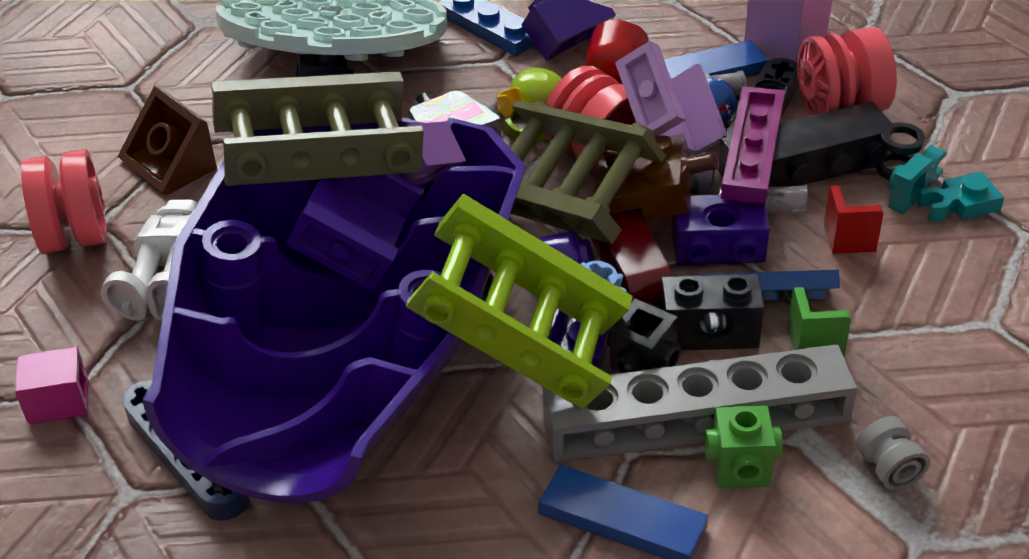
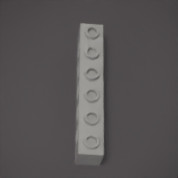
M837 344L627 373H614L610 375L612 376L611 385L584 409L562 399L559 395L543 387V416L553 462L557 463L704 442L705 429H713L715 408L768 406L772 427H780L781 431L851 422L857 386Z

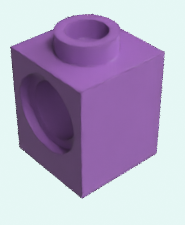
M447 121L409 124L405 126H422L424 130L421 172L397 174L418 187L433 185L441 168L460 167L466 162Z

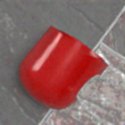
M619 19L600 23L593 31L585 66H594L606 75L613 77L620 84H623L615 62L649 41L647 33L640 26Z

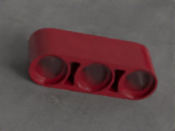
M638 209L610 214L622 230L613 244L591 238L600 260L613 266L617 274L623 275L621 287L633 296L632 301L636 298L650 305L660 304L662 277H673L667 261Z

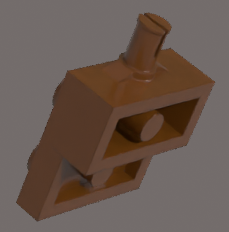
M684 134L671 137L665 135L656 137V142L666 154L665 159L661 163L638 157L608 206L611 209L610 214L641 208L645 221L648 222L690 213L692 174L718 170L715 152L711 151L691 156ZM608 150L600 155L594 194L620 152Z

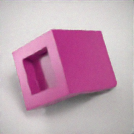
M78 347L21 355L17 358L15 393L27 423L36 424L88 415L89 379Z

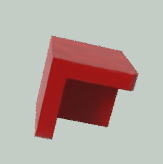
M839 185L829 186L823 224L832 254L877 252L884 215L882 207L880 205L846 207Z

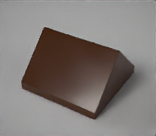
M154 85L117 157L160 192L169 195L217 169L207 122L165 90Z

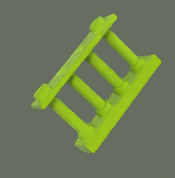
M462 194L439 222L434 235L452 246L441 276L432 271L408 299L405 307L554 392L562 399L584 409L611 385L612 376L591 364L599 334L603 335L629 311L633 296L467 195ZM470 257L496 272L485 302L459 287ZM514 283L538 297L530 327L523 325L504 313ZM556 309L581 322L573 353L548 339Z

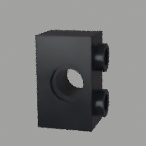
M758 274L662 277L660 309L678 317L677 345L681 347V351L752 349L760 347L764 303Z

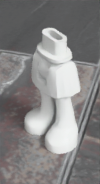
M170 200L166 206L158 209L155 215L150 216L138 233L132 247L137 257L132 274L125 271H115L105 279L101 289V298L108 308L127 319L140 321L145 318L149 306L152 315L157 320L162 321L174 242L198 204L196 201ZM158 266H165L163 272L156 274Z

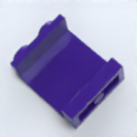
M397 174L319 179L285 244L363 287L374 291L394 261L398 248L394 247L406 218L421 197L424 189Z

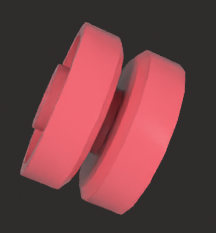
M81 149L64 152L59 163L60 176L55 164L46 155L23 159L21 163L23 196L30 228L40 253L50 254L66 251L70 242V227L75 240L82 247L106 244L107 228L103 193L89 151Z

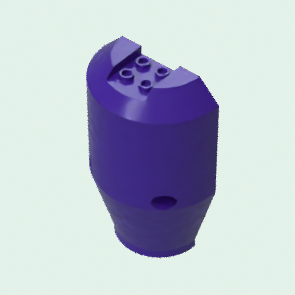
M402 117V121H397L399 127L424 123ZM448 117L447 122L466 162L460 167L441 168L433 185L424 187L423 196L419 198L406 218L394 247L398 248L394 261L374 291L363 287L285 244L319 179L226 186L223 160L174 242L153 379L143 398L144 410L152 429L162 443L180 461L201 476L224 488L249 497L281 503H306L326 499L344 490L354 480L363 459L453 359L464 343V340L429 322L405 306L408 299L432 271L441 276L452 246L434 235L439 222L462 194L467 195L506 220H509L523 181L526 166L492 127ZM377 123L350 124L351 130L379 128ZM330 125L302 127L303 133L331 132ZM282 128L253 130L254 136L284 135ZM470 257L459 287L481 299L491 269Z

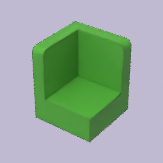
M804 287L793 288L788 321V330L793 349L799 350L838 344L843 357H845L851 324L849 311L810 312Z

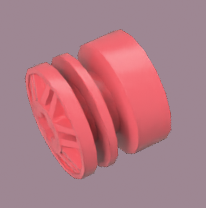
M872 26L848 30L842 36L829 33L823 37L818 35L807 37L802 41L798 52L797 74L800 94L810 116L871 101L881 111L890 108L894 101L897 87L896 64L889 40L881 29Z
M581 66L570 71L557 83L546 102L552 108L628 125L636 123L623 84H620L613 77L606 75L594 66ZM545 134L546 138L552 141L554 136ZM572 141L566 151L578 158L586 144ZM599 159L593 167L596 171L598 170Z

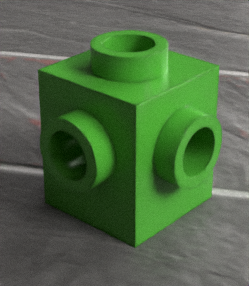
M768 406L715 408L713 429H705L704 445L706 460L714 462L718 489L770 487L774 458H782L783 440L780 427H772Z

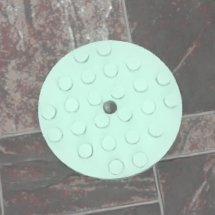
M221 0V6L216 5L217 27L224 33V36L238 40V45L241 47H263L296 54L344 55L345 59L352 61L367 60L368 54L377 53L387 57L403 56L404 50L420 47L438 40L445 34L447 29V11L440 3L434 0Z

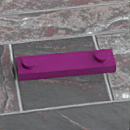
M742 87L722 180L721 199L736 200L741 203L766 204L785 90Z

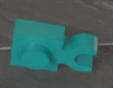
M930 145L923 154L917 153L904 166L898 165L891 174L888 187L892 189L888 207L901 214L909 210L918 201L920 190L926 188L930 181H936L943 173V168L938 167V164L946 157L947 151Z
M981 171L943 180L942 188H923L920 190L917 205L919 207L931 205L928 215L930 221L944 220L948 217L949 213L956 212L963 220L1001 211L1004 196Z

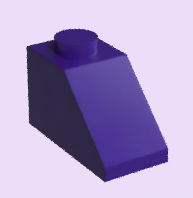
M535 0L529 5V13L521 25L545 61H548L590 40L594 29L602 22L613 20L616 13L612 8L588 0Z

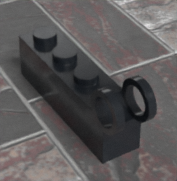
M873 101L780 123L768 194L876 167L878 174L889 180L894 170L887 168L884 162L888 160H901L907 163L915 156L913 154L922 150L925 134L915 125L903 122L892 123ZM905 133L914 137L916 142L912 144H899L892 141L890 135ZM732 135L721 138L718 171L722 177L724 176Z

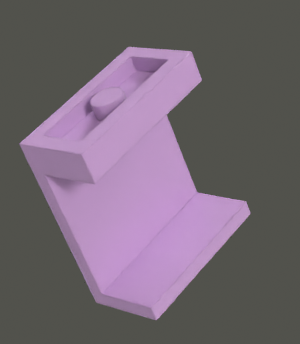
M648 41L615 62L636 123L651 129L656 137L664 135L671 137L684 134L690 154L696 156L721 142L722 137L728 136L702 65L697 63L671 79L661 49L658 44L652 41Z

